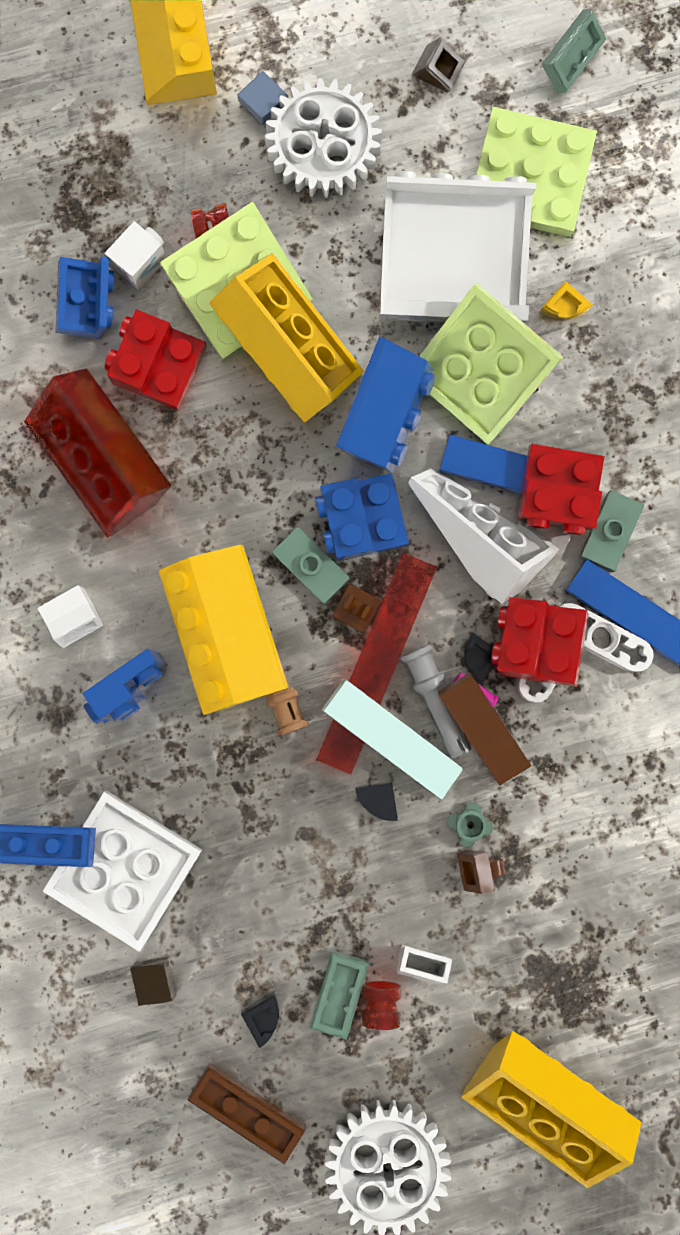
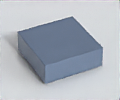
M264 71L259 73L237 94L238 101L262 125L271 118L272 107L280 108L279 97L282 95L288 98V94Z

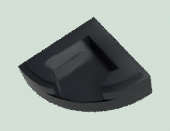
M472 632L465 644L464 661L468 673L470 672L480 685L495 666L492 664L493 647Z
M392 782L355 787L360 803L370 814L379 819L398 821Z
M275 991L241 1011V1016L259 1048L270 1040L278 1024L280 1010Z

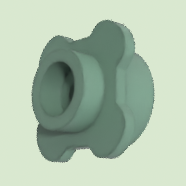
M475 802L468 803L465 810L459 814H451L448 818V826L456 830L460 837V844L466 848L472 847L475 841L480 840L483 836H489L493 830L492 823L484 818L481 814V806ZM469 821L474 823L473 828L467 827Z

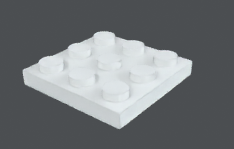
M105 791L83 827L96 828L93 867L58 866L43 892L140 952L187 877L202 849L110 792Z

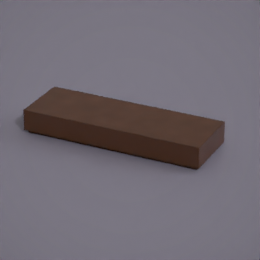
M470 672L438 692L439 697L499 786L531 767L530 761Z
M211 1063L208 1064L187 1099L284 1165L306 1129L304 1124Z

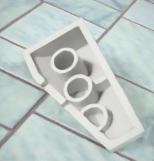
M432 468L411 477L408 482L474 581L484 588L490 597L498 600L501 604L508 601L509 597H514L520 593L559 550L534 528L526 526L525 522L520 520L515 525L498 515L501 509L490 503L489 506L472 500L468 489Z

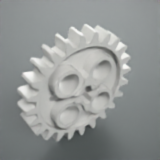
M319 78L317 88H312L306 80L304 81L303 92L300 93L292 86L291 99L282 95L279 97L280 108L272 107V120L266 121V129L269 134L265 135L266 147H269L267 149L269 161H274V172L276 174L284 172V184L296 180V192H300L306 185L309 187L310 197L314 196L318 188L322 189L324 197L328 198L330 188H335L336 192L341 196L343 195L344 184H347L354 190L356 189V177L364 181L367 180V168L375 169L376 158L374 156H380L381 144L378 142H381L382 130L378 129L379 115H372V102L362 105L364 93L359 92L352 97L351 84L346 85L341 91L338 90L337 79H334L330 88L325 87L323 79ZM307 115H313L317 117L314 120L303 119V117ZM345 122L351 124L352 126L348 128L339 127L338 124ZM300 148L309 150L304 155L295 153ZM333 156H341L344 158V160L340 162H334L330 160V158Z
M376 1100L375 1112L370 1113L364 1104L361 1105V1118L357 1119L353 1114L348 1113L347 1122L349 1128L337 1125L336 1135L340 1140L329 1139L328 1149L334 1153L325 1155V1166L330 1168V1170L325 1172V1183L334 1184L329 1189L330 1200L340 1198L337 1203V1212L339 1214L350 1210L349 1224L351 1226L362 1219L365 1234L370 1231L373 1225H377L379 1235H384L387 1227H392L394 1234L400 1235L401 1225L404 1224L413 1233L415 1232L414 1220L416 1218H419L426 1224L429 1223L428 1208L433 1211H440L439 1201L436 1196L447 1197L448 1195L446 1185L442 1183L451 1181L450 1169L444 1167L451 1163L449 1153L443 1151L447 1147L444 1136L436 1137L438 1128L435 1122L425 1126L427 1118L424 1111L414 1118L412 1117V1106L409 1103L402 1112H399L396 1100L391 1101L389 1110H383L380 1100ZM400 1139H409L413 1142L412 1147L405 1151L396 1149L394 1145ZM362 1145H370L375 1149V1152L368 1157H362L356 1153V1149ZM417 1160H420L422 1162L421 1165H416L414 1163ZM391 1163L392 1171L385 1172L383 1164ZM355 1170H358L361 1173L359 1175H355L353 1172ZM408 1179H414L419 1182V1185L413 1190H405L401 1187V1184ZM369 1185H375L381 1189L375 1196H367L362 1192Z

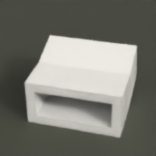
M79 585L37 608L53 640L62 648L104 626L85 589Z
M401 945L395 970L396 973L444 986L448 982L452 959ZM408 955L440 964L438 973L434 974L406 966Z

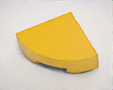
M565 281L542 306L540 312L552 319L572 320L587 313L593 304Z

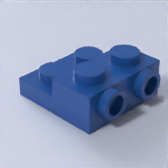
M392 473L358 481L357 478L320 486L321 495L315 497L319 518L327 517L330 531L323 532L327 553H335L337 562L409 545Z
M146 649L82 693L87 701L83 705L85 711L96 724L101 721L105 724L111 719L114 722L119 719L121 721L126 720L141 709L138 703L145 699L138 686L143 685L147 687L163 676L161 670L168 664L159 652Z

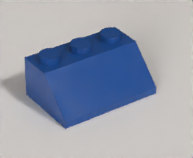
M379 337L336 447L355 459L393 473L395 465L400 466L405 458L407 445L404 443L409 430L414 431L419 423L421 410L418 407L423 395L428 396L434 385L435 374H432L434 369L430 363L393 342Z

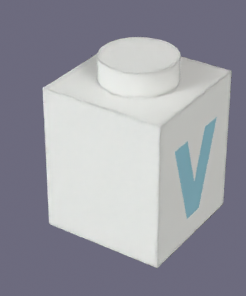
M135 221L105 252L106 257H109L111 267L138 291L161 267L160 262L166 259L162 247L164 244L162 238L150 227L144 230Z

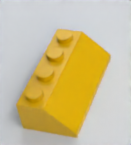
M130 0L147 105L217 95L202 0Z
M273 253L237 275L209 302L219 319L227 325L239 340L243 349L251 355L265 373L267 379L274 384L286 399L290 408L298 414L304 423L331 403L365 372Z
M235 545L188 557L158 570L203 715L229 709L288 688L243 545Z
M514 1031L510 1032L492 1047L462 1093V1099L586 1188L633 1164L642 1122L628 1113L624 1107L614 1103L597 1091L593 1085L583 1081L566 1069L558 1060L549 1057L531 1044L527 1038L520 1036Z

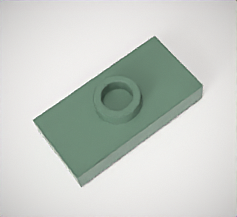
M592 9L581 11L541 64L557 93L567 92L606 40Z
M610 490L599 511L597 527L590 531L579 558L589 560L609 572H615L644 508V504Z
M298 526L272 551V554L323 605L350 580V577Z
M332 950L310 1023V1029L347 1040L369 961Z

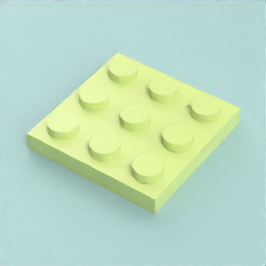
M492 107L476 175H486L490 177V181H504L507 177L518 176L526 178L528 183H537L536 190L532 195L530 228L571 237L575 230L597 131Z
M254 202L243 207L160 262V266L221 360L242 347V345L227 325L219 319L209 302L237 275L273 253L310 301L313 300Z
M478 283L472 286L420 354V357L427 360L434 369L432 374H435V381L430 395L488 445L497 437L563 359V356Z

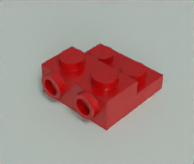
M136 309L133 317L126 316L121 324L119 336L123 340L118 351L111 349L105 361V370L108 371L107 377L113 385L179 411L207 348L206 341L172 328L169 322Z
M538 444L529 445L517 518L527 520L526 526L532 528L549 529V524L564 526L563 532L573 535H585L586 530L596 529L603 492L599 491L605 456Z
M509 597L508 607L502 606L500 608L498 626L504 629L502 642H495L493 646L492 664L497 665V671L504 677L577 687L589 615L588 611L550 606L547 601Z

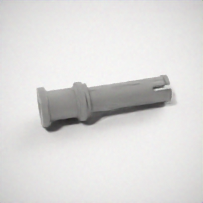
M429 644L401 656L400 659L402 663L407 664L415 682L413 689L418 694L423 695L447 749L448 756L452 759L463 755V751L465 753L469 752L472 748L468 744L464 732L439 697L438 692L444 689L443 684L446 683L444 680L446 678L444 673H439L430 653L433 650L432 646Z

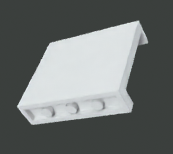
M407 171L396 172L394 176H387L379 320L445 323L472 286L478 283L525 324L529 316V305H526L532 195L536 190L537 183H528L526 178L518 176L507 177L504 181H490V177L486 175H471L467 180L453 179V176L447 173L432 174L431 178H418L415 173Z

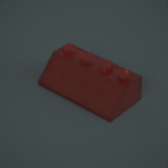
M87 368L52 377L24 420V423L107 538L111 537L154 507L172 485Z

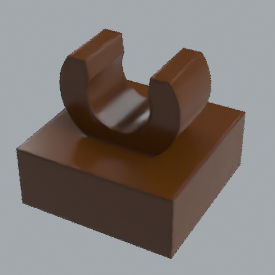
M349 584L332 617L365 634L382 601Z
M469 850L457 853L464 891L478 894L495 891L493 877L506 874L503 859L494 860V858L488 857V852Z

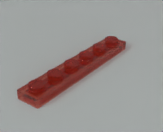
M402 553L349 680L351 684L379 705L437 569V566L406 553ZM333 719L316 760L352 774L364 742Z

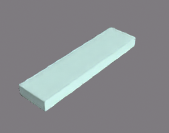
M343 679L321 709L440 799H443L463 770L461 766L345 679Z

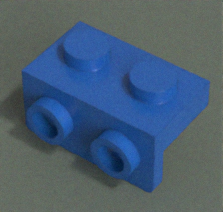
M101 256L98 263L60 257L57 274L55 333L100 339L106 328H111L113 307L107 304L108 293L112 292L114 286V271L109 270V257Z

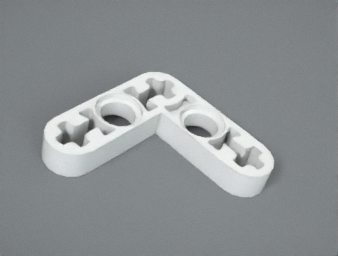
M568 603L560 606L567 608L584 609L583 607L573 603ZM588 611V620L591 621V624L586 628L583 649L624 671L639 672L650 666L654 656L649 643ZM596 628H604L610 633V644L604 649L596 647L592 642V633ZM620 637L624 639L620 646L628 650L635 649L636 647L640 648L638 655L643 657L641 662H633L631 665L629 663L630 656L622 651H617L615 656L611 655L619 645ZM518 679L516 684L520 697L531 703L546 700L556 685L539 682V685L543 687V692H535L531 696L528 693L530 687L525 684V679Z

